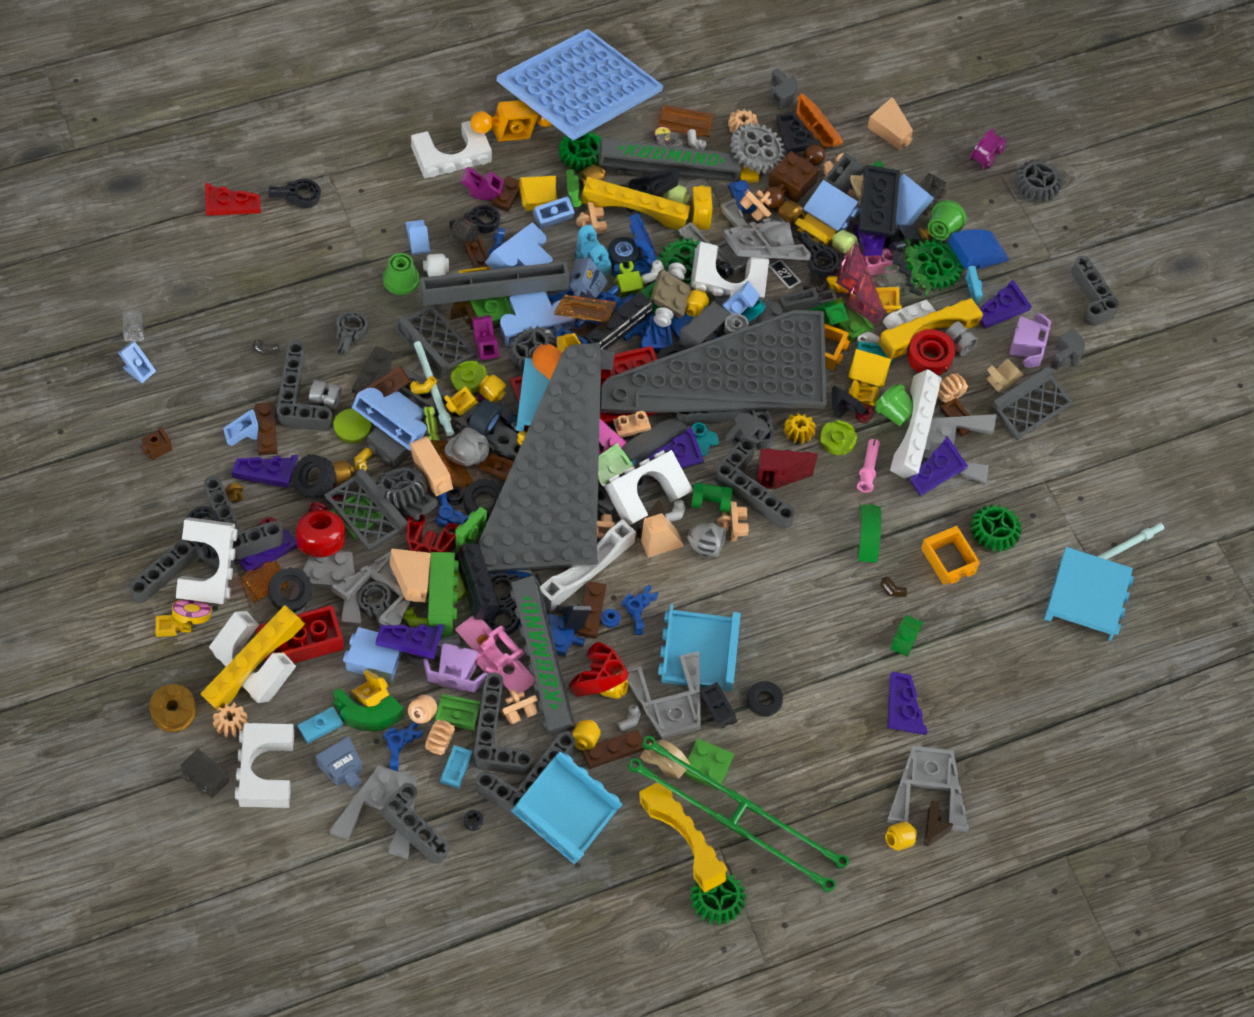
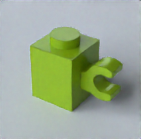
M632 261L628 263L629 269H625L622 263L619 265L621 274L617 275L615 283L620 289L618 292L619 297L629 296L630 294L634 295L644 287V279L639 275V271L632 272L634 267Z

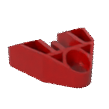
M422 514L419 516L422 522H414V518L408 516V551L450 553L456 546V534L449 533V531L456 530L459 525L454 523L447 524L440 533L435 547H433L437 534L432 530L426 531L423 541L420 543L426 525L425 516Z
M595 642L586 654L592 663L590 665L591 670H584L577 674L571 680L568 688L577 697L603 693L625 682L629 672L613 648L602 642Z

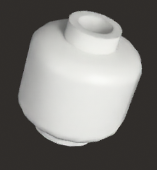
M429 254L427 261H423V271L427 272L428 277L446 275V273H449V258H446L444 254Z

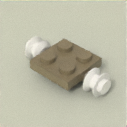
M680 263L670 264L668 272L662 269L657 275L650 301L661 307L656 309V315L653 318L654 322L660 327L671 325L673 315L680 319L685 313L687 299L692 287L683 282L686 268Z

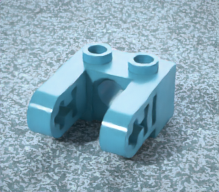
M585 225L578 231L576 252H574L575 259L590 257L604 277L611 275L612 264L608 259L609 254L606 248L600 245L597 240V233L593 226Z

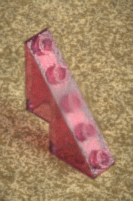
M855 242L845 254L836 283L851 292L847 307L876 324L880 318L884 317L885 310L858 244Z

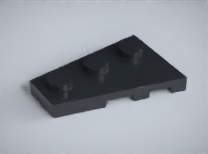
M794 112L776 115L787 154L791 151L793 153L803 152L808 146L814 144L822 146L821 142L813 137V133L804 127V123Z
M675 167L630 180L629 188L659 197L678 186L679 170ZM627 208L630 213L634 211V209Z

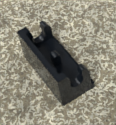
M718 682L700 690L715 721L722 729L725 728V724L728 722L732 725L737 723L736 715Z

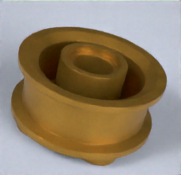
M165 685L155 691L150 699L149 708L152 721L162 731L170 733L183 731L195 719L196 707L194 697L187 688L181 685ZM172 706L178 707L175 711L168 710Z

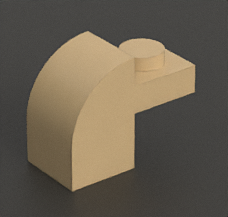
M1006 359L998 368L992 365L987 369L991 374L987 380L998 392H1003L1010 388L1024 375L1009 359Z
M660 740L659 745L690 765L685 755L677 747L665 740ZM645 749L640 756L643 762L658 765L663 774L668 777L680 779L686 770L681 765L666 756H661L652 749Z

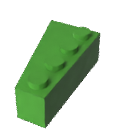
M431 552L428 622L429 627H437V624H444L442 638L453 635V620H457V608H454V604H457V592H454V588H458V576H454V574L458 572V561H455V553Z

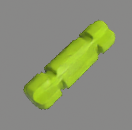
M432 406L425 407L423 412L424 416H426L427 433H429L427 437L432 444L438 443L440 440L439 435L436 433L438 428L436 417H434L435 409Z

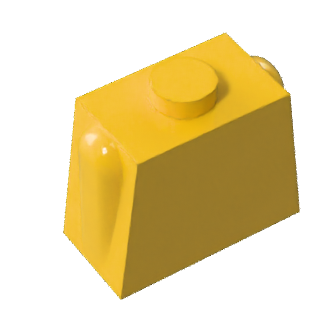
M556 176L520 177L519 188L522 206L525 208V211H534V208L558 200Z
M703 185L693 187L690 201L692 223L699 230H710L713 210L711 187Z
M856 349L848 377L852 381L857 380L860 386H877L881 388L884 386L892 359Z

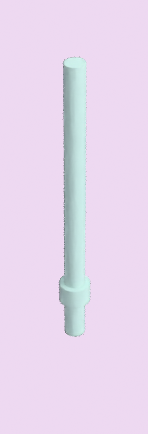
M416 341L414 347L425 377L428 379L429 376L433 377L421 342ZM435 384L431 389V393L439 412L438 418L444 426L447 436H451L454 434L450 423L451 418L449 413L446 412L439 390Z
M1159 523L1151 528L1147 527L1140 531V534L1097 557L1108 560L1143 540L1147 541L1153 538L1154 534L1164 530V525Z

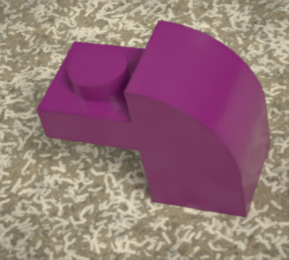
M467 167L464 169L460 183L470 189L469 195L479 200H491L501 195L504 180L492 171L481 176L472 168Z
M491 316L472 318L473 338L480 359L486 360L499 357L498 344L493 333Z

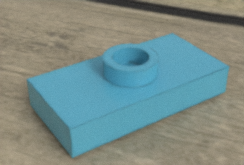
M969 266L965 278L970 298L978 306L982 298V282L978 279L975 266Z
M331 707L297 725V728L306 743L309 744L343 726V722L334 707Z
M454 745L440 783L460 789L473 751Z

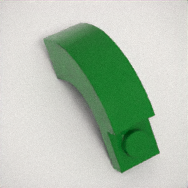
M866 503L859 505L858 511L860 532L857 558L858 561L877 563L881 536V506Z
M340 688L333 692V703L340 710L341 720L352 728L362 731H380L395 725L404 718V708L391 695L378 705L364 707L354 703Z

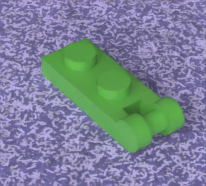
M570 169L566 170L567 190L573 208L581 206V200L578 198L580 183L578 175H574V170Z

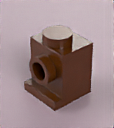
M162 427L141 438V450L144 455H149L151 460L172 451L171 440Z

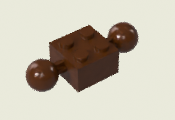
M817 144L810 145L804 150L803 158L791 151L770 172L768 182L770 187L766 188L763 194L767 191L770 193L768 199L771 201V204L769 206L764 202L763 204L770 209L779 208L784 202V196L797 203L817 183L819 169L815 166H819L824 162L826 156L824 148Z

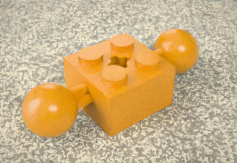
M522 100L499 102L494 116L491 117L487 112L479 111L474 113L470 119V126L474 132L485 134L492 128L498 142L530 139L536 122L542 127H550L553 124Z

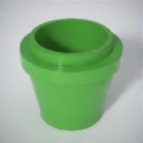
M951 200L938 202L932 210L928 231L932 237L938 240H945L952 233L961 231L967 220L964 209L958 203Z
M405 253L392 255L383 273V284L389 292L396 295H407L412 293L419 285V272L415 268L412 258Z
M895 384L877 400L875 410L878 414H883L901 427L912 418L913 402L905 391L906 388L902 384Z

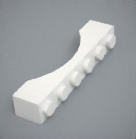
M928 369L913 376L910 388L913 399L912 418L907 433L894 454L890 471L903 479L919 473L942 379Z
M622 519L597 544L598 565L573 566L565 572L551 577L541 585L540 588L545 607L552 612L557 605L564 602L587 581L632 546L635 542L636 531Z

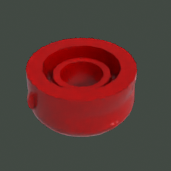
M933 329L920 331L914 335L910 342L907 354L909 364L917 373L928 369L940 376L947 372L952 365L955 356V345L952 339L941 331ZM924 353H931L935 355L936 358H930L926 356Z
M310 511L298 520L296 526L297 546L303 553L313 557L334 555L345 544V525L342 519L331 511Z

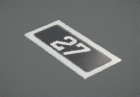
M782 259L769 265V268L788 289L802 282Z

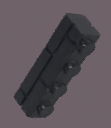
M639 292L584 335V339L588 340L590 344L600 343V349L607 350L618 339L620 340L643 322L646 317L648 318L653 314L651 301L642 292Z
M462 544L455 556V560L458 561L459 573L463 580L462 582L471 610L473 611L474 619H493L495 612L499 608V603L481 548L478 544Z

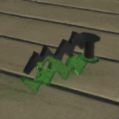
M909 238L901 242L891 243L888 250L892 254V264L900 266L898 271L909 277L905 284L911 287L909 292L921 297L923 294L917 288L922 286L926 288L924 292V297H926L932 285L925 282L928 278L927 276L918 272L923 264L914 259L918 250L910 246ZM897 250H906L904 254L909 256L905 262L899 259L902 253ZM908 263L914 266L912 270L906 269ZM913 280H919L918 284L914 283Z

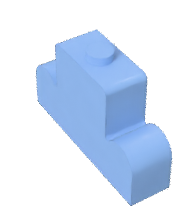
M532 222L494 250L485 263L493 270L551 263L553 258L541 248L547 238Z
M546 292L511 296L510 305L514 315L506 314L500 320V335L506 347L513 343V338H517L518 333L522 334L523 329L529 330L530 326L533 329L537 325L540 328L545 327L555 334L562 327L567 330L574 329L576 318L568 302L560 300L551 306Z
M366 388L358 392L351 407L408 450H411L410 443L423 438L427 430L426 425L421 422L424 417L423 409L400 392L383 397L379 390Z

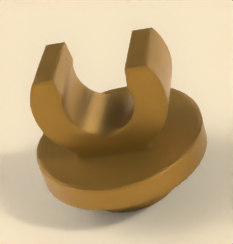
M919 227L920 231L918 232L923 238L921 242L924 244L926 239L930 242L929 238L931 235L926 227L924 229Z
M238 483L227 485L225 492L230 502L236 501V503L244 500L241 493L244 490L243 485Z

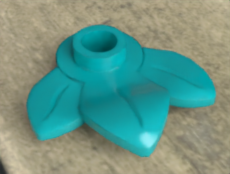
M757 299L754 306L747 307L741 315L745 316L748 322L760 315L766 306L764 302Z
M701 422L691 426L701 454L704 457L708 454L710 446L719 444L718 436L715 432L709 431L707 426Z

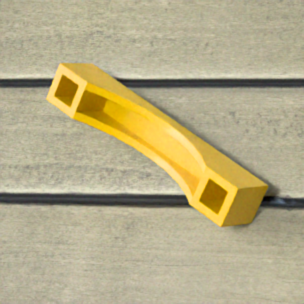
M588 176L581 197V203L587 205L588 202H593L594 207L618 206L643 212L661 222L665 227L678 230L686 225L691 207Z
M972 298L965 301L961 300L955 305L946 306L937 312H930L924 317H917L906 324L902 323L893 329L884 330L881 333L878 344L889 359H893L905 354L912 338L918 332L927 329L949 328L956 322H960L966 329H970L979 325L983 313Z
M284 605L201 692V695L214 708L218 709L220 707L224 709L225 703L229 705L244 681L258 664L277 647L290 640L305 625L303 621Z
M659 783L639 791L640 804L651 818L669 824L686 839L694 857L693 878L704 893L724 883L727 872L725 864L716 858L714 849L705 843L702 832L695 829L691 817L684 814L682 805L679 801L673 799L672 792Z

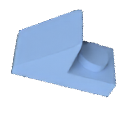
M424 220L406 222L412 255L430 253L428 231Z
M747 281L721 306L731 314H741L747 307L754 306L760 294Z
M131 341L118 352L126 363L123 366L124 370L141 383L156 372L135 341Z
M251 409L223 428L227 444L233 446L245 437L257 440L258 423L254 410Z

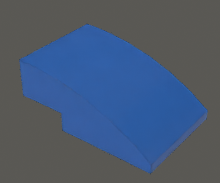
M973 229L955 232L951 234L948 241L965 269L969 266H976L978 269L1009 260L994 234L987 230Z

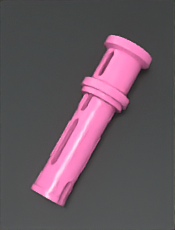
M874 439L868 441L864 467L859 472L861 477L857 483V489L864 493L872 492L874 488L872 484L873 479L876 477L874 468L880 446L878 440L875 441L873 446Z

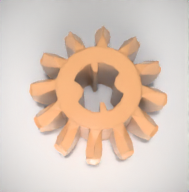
M737 109L735 113L732 112L730 115L728 127H730V132H735L744 123L749 125L752 122L755 126L758 120H756L757 117L755 114H752L751 110L747 112L745 109L742 111Z
M958 373L951 374L941 380L937 396L941 401L947 403L955 398L962 397L968 385Z
M225 703L224 709L218 707V713L213 715L215 720L213 722L214 728H217L219 735L224 733L226 738L229 734L236 737V732L240 733V731H243L244 723H247V713L244 712L242 706L237 708L235 703L231 707H228V704Z
M435 721L426 740L425 748L434 754H444L454 734V726L447 721Z

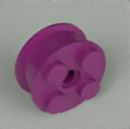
M994 128L984 135L970 156V160H976L982 165V169L986 167L989 169L995 162L994 158L996 155H1001L1006 148L1005 141L1007 138H1001L994 132Z

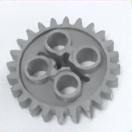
M752 122L749 125L744 123L743 126H739L730 139L732 141L730 147H733L731 152L736 153L734 158L740 159L738 163L745 164L744 168L750 167V172L756 169L757 174L762 170L763 174H766L767 171L770 173L785 158L784 153L786 150L782 149L784 144L779 143L781 138L775 137L777 132L772 134V128L767 130L765 125L760 127L758 122L755 126Z

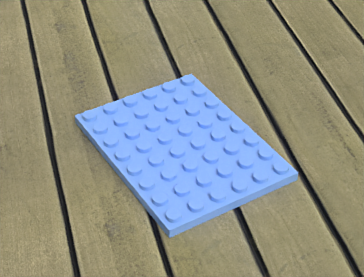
M589 29L499 74L496 79L504 88L572 140L579 138L658 94L663 89L661 83Z

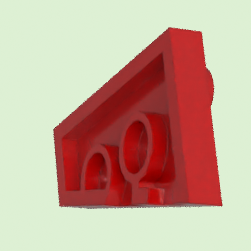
M205 182L206 216L261 214L259 194L241 190L236 192L228 190L227 187L221 186L218 188Z

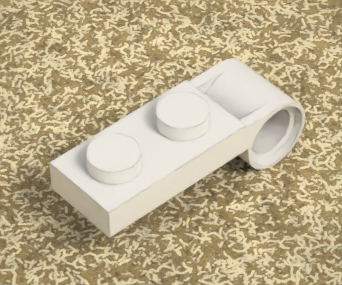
M926 299L889 314L883 320V324L888 329H893L902 323L906 324L917 317L921 318L930 312L937 311Z

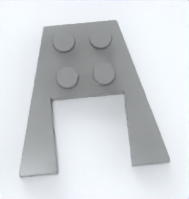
M735 199L720 206V212L734 227L742 225L744 228L749 226L743 218V213L738 209ZM692 222L677 230V235L682 239L685 237L687 242L692 238L694 243L699 240V243L711 244ZM726 240L716 244L718 246L716 256L718 264L721 261L730 263L733 267L734 275L746 268V262L750 257L737 256Z
M778 216L773 220L767 218L763 219L762 223L759 224L752 222L749 223L748 227L743 228L741 225L724 230L723 238L737 256L810 260L811 253L803 244L771 247L759 232V228L761 225L769 222H785Z
M996 415L932 418L922 459L927 461L947 436L954 445L956 428L993 434ZM966 462L968 468L960 474L964 475L963 477L974 479L981 482L982 485H986L989 465Z
M342 551L327 557L309 556L303 571L309 576L313 587L331 589L334 584L338 585L343 582L344 578L355 575L353 556L351 552ZM297 583L289 600L297 598L300 593V587ZM357 592L348 601L344 600L341 625L361 627ZM304 607L302 610H297L296 612H294V614L297 615L303 613Z
M391 551L375 560V563L369 567L361 568L357 574L350 575L344 578V581L340 584L332 586L331 592L348 601L370 578L386 584L391 591L400 597L379 617V622L383 625H399L411 601L405 600L389 564Z
M699 651L679 656L689 691L651 701L641 666L627 669L629 672L627 678L628 685L661 739L701 729Z
M921 746L912 747L887 822H908L910 786L949 791L948 823H953L951 830L968 832L969 825H967L966 810L962 801V791L957 777L958 772L953 750Z
M378 766L332 826L330 834L350 840L364 804L382 810L388 798L404 783H412L417 788V778ZM402 792L404 797L411 798L409 793ZM415 800L413 801V803H412L411 806H410V808H411L413 811H414ZM388 806L392 812H397L394 806ZM403 820L405 825L412 826L409 820ZM396 830L388 853L408 859L410 842Z

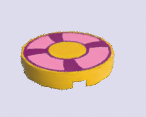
M180 599L172 605V616L179 622L187 623V621H192V624H201L211 618L212 607L207 602Z

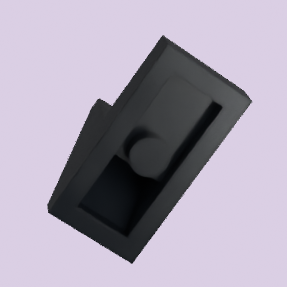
M899 224L897 225L898 232L895 233L893 238L887 237L884 245L888 249L889 245L893 242L906 241L907 247L897 250L901 252L919 243V241H923V238L914 225Z
M835 385L832 387V409L839 418L847 410L861 415L867 410L855 397Z
M557 605L556 613H564L565 629H582L591 611V606Z

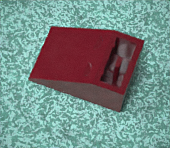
M771 448L761 449L757 464L756 482L766 489H777L813 476L818 453L809 451L794 452L792 450L781 451Z

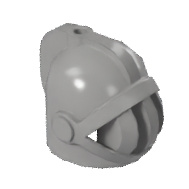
M774 221L765 223L759 228V232L771 247L795 245L790 222Z
M466 427L449 440L445 446L444 453L446 458L452 462L463 466L476 465L488 457L489 443L485 436L481 435L478 431Z
M700 523L690 528L687 539L690 541L693 550L704 558H717L725 541L726 529L717 526L715 523Z

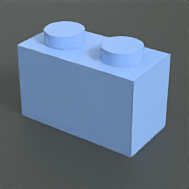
M568 196L537 206L533 211L539 229L570 220L575 213Z

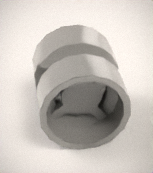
M736 313L729 315L725 320L723 336L748 327L749 322L747 318Z
M960 322L954 323L945 332L952 339L955 351L961 356L969 353L978 341L971 332H967V329Z
M315 380L310 390L309 403L318 406L323 404L325 407L336 410L341 398L342 387L334 384L327 386L326 382Z

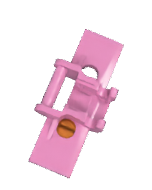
M471 616L459 625L455 631L472 650L478 652L475 660L477 665L484 673H499L503 678V685L508 691L514 689L518 694L532 687L533 682L536 681L535 678L518 660L524 655L525 651L522 648L520 649L505 633L503 626H499L492 631L483 620H476L474 616ZM498 637L513 652L511 656L506 653L503 654L497 648L495 643ZM512 666L514 672L512 674H505L503 668Z

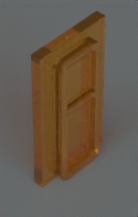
M663 105L658 127L665 126L671 131L687 133L688 130L694 129L697 136L709 138L714 114Z
M564 295L554 311V315L607 322L616 307V302Z
M430 440L450 473L452 486H469L473 479L465 466L452 462L445 456L444 449L449 441Z

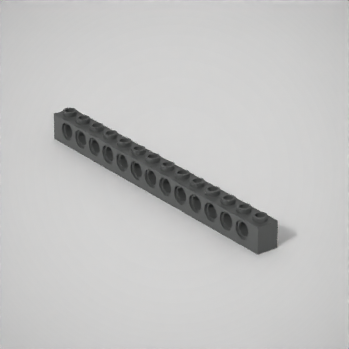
M402 366L411 382L418 381L420 384H424L426 381L424 378ZM410 382L396 391L403 394L422 409L430 406L434 407V417L440 423L438 418L439 412L431 390L428 393L414 394L411 390H408L411 389ZM437 387L446 412L450 415L452 429L459 434L463 428H469V421L475 408L471 407L461 416L456 412L451 413L445 405L448 402L444 397L448 395L451 398L453 395ZM497 422L494 429L490 432L491 435L485 436L489 443V452L515 461L517 452H519L521 447L517 442L518 433ZM598 483V499H602V501H598L597 515L601 517L603 514H608L613 517L617 510L605 488H601Z

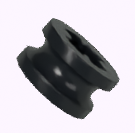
M721 261L720 265L716 266L718 274L724 279H727L734 272L732 265L727 261Z
M453 486L452 490L446 492L449 504L459 505L463 501V490L461 487Z
M477 810L468 811L464 817L465 827L471 831L481 828L483 823L482 814ZM477 817V821L471 824L470 819Z

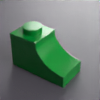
M843 297L808 309V311H824L825 324L834 325L849 319Z
M905 615L890 649L908 657L923 622Z

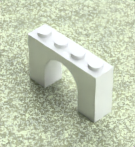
M470 121L463 122L461 134L466 148L457 154H444L434 147L428 131L411 135V147L424 179L492 162V150L485 134L474 132L470 126Z
M704 242L699 243L694 255L690 284L692 289L713 293L715 296L730 298L740 287L749 281L760 294L758 299L761 301L764 299L769 266L768 258L750 257L746 262L744 281L730 283L722 279L716 270L718 246Z
M663 450L653 455L655 459L652 461L648 458L640 462V467L637 469L633 466L623 471L625 475L622 477L618 474L608 479L610 483L605 485L604 488L621 520L623 519L628 525L648 516L637 493V483L642 475L655 478L661 484L670 503L693 491L672 450L667 453Z
M189 517L184 520L182 540L204 542L211 545L218 553L220 563L218 571L210 578L179 577L176 598L224 604L227 599H230L231 588L228 587L229 580H232L233 568H230L231 560L235 558L233 541H236L238 532L235 529L234 523Z
M247 611L234 612L209 648L213 651L214 656L227 666L245 647L246 642L259 624ZM285 653L271 654L258 672H251L242 687L248 691L250 697L255 702H270L296 666Z
M244 723V730L240 731L239 742L242 743V749H238V762H241V768H237L236 779L240 780L239 787H235V799L239 800L240 807L290 808V780L261 779L252 772L251 766L255 758L264 752L293 751L294 725Z

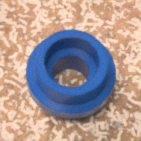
M607 609L601 614V622L607 628H614L620 623V614L614 609Z

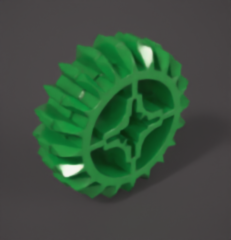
M588 132L575 140H572L567 135L563 137L562 142L559 144L561 162H564L565 167L569 166L570 169H576L577 173L579 170H584L593 164L598 166L600 135L595 136V132Z
M993 503L989 507L984 505L982 509L979 508L973 515L970 523V532L973 534V540H978V546L983 544L984 550L991 548V552H994L997 549L999 553L1003 549L1008 551L1010 547L1013 548L1019 541L1022 533V524L1018 521L1019 516H1013L1014 510L1008 511V506L1001 508V505L998 504L995 507Z
M726 872V881L705 893L702 892L703 890L695 880V886L691 888V893L693 894L690 895V900L694 901L691 907L697 908L695 911L696 915L703 914L702 921L708 918L709 924H712L713 920H715L719 926L722 920L729 924L730 919L735 921L737 915L742 914L741 908H745L746 903L744 900H746L747 896L743 893L745 887L740 886V879L734 881V874L729 877ZM717 891H718V896H720V898H721V899H720V903H719L718 899H716V897H717V896H716ZM734 902L731 907L722 910L723 905ZM706 904L712 905L714 909L710 908Z

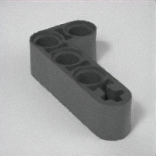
M1078 256L1071 273L1091 302L1085 312L1084 321L1089 325H1097L1114 318L1119 306L1118 299L1091 260L1086 256Z
M404 783L388 798L382 808V816L427 859L436 864L441 863L449 853V844L410 808L418 791L412 783ZM402 792L409 793L411 798L404 797ZM388 806H394L397 812H392ZM403 820H409L412 826L405 825ZM419 834H424L427 840H422Z

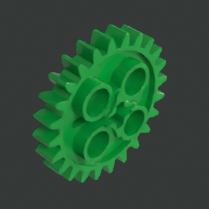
M683 237L682 242L676 239V244L669 242V248L664 246V252H660L661 258H657V260L662 262L666 272L669 271L668 267L670 264L680 263L686 268L684 276H692L695 249L699 245V240L694 243L693 239L690 238L689 242H686L685 237ZM687 252L689 255L684 256L682 253ZM684 278L683 282L690 286L691 278Z
M926 239L925 244L919 241L918 246L914 244L912 249H909L905 262L908 263L906 269L912 270L911 278L914 277L913 283L920 282L919 287L925 285L926 290L932 287V290L935 291L936 287H938L942 291L943 286L949 289L950 284L954 286L955 282L959 281L963 265L953 249L948 248L949 243L942 245V240L936 243L935 239L932 240V243H929Z

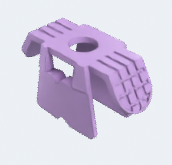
M1041 313L1034 316V321L1022 316L1019 318L1009 354L1011 356L1026 357L1023 361L1024 367L1040 366L1048 339L1051 320ZM1040 330L1045 332L1043 338L1039 337Z
M446 643L442 645L439 672L431 671L427 658L423 659L428 682L458 691L475 693L484 685L488 674L483 673L475 681H471L470 679L478 666L475 662L478 652L467 648L459 649L455 645Z

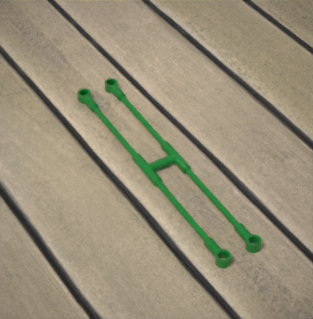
M652 736L644 738L642 742L644 749H652L661 756L668 757L728 794L727 796L738 802L739 805L731 819L719 812H714L654 775V772L641 765V761L637 758L632 759L628 764V769L631 772H638L649 779H653L714 817V820L744 838L747 837L810 876L809 878L820 884L825 892H832L836 886L833 879H826L814 871L811 872L756 838L737 823L747 808L757 815H762L822 852V855L835 862L836 867L839 869H844L848 865L849 859L847 856H839L828 848H823L763 811V808L757 806V804L736 793L734 790H729L672 755L666 748L656 743ZM646 741H650L652 745H647ZM632 763H636L638 768H634ZM839 859H842L845 862V864L842 865L839 862ZM826 883H830L832 888H828Z

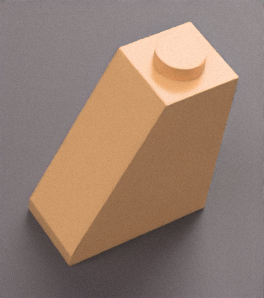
M892 97L870 116L867 128L899 151L911 143L913 129Z
M426 436L410 443L415 468L422 471L426 478L427 486L434 495L438 496L452 490L450 473L429 438Z
M662 513L644 519L641 543L647 557L684 547L677 529Z
M391 549L389 564L405 600L413 602L426 601L431 553Z

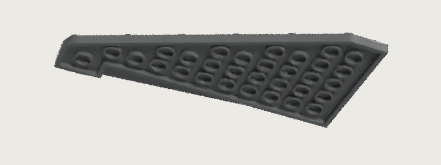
M793 310L609 377L602 385L601 413L627 414L639 411L659 413L788 408L826 409L824 311Z
M600 343L571 345L560 356L479 540V546L488 573L598 565L597 507L601 382Z

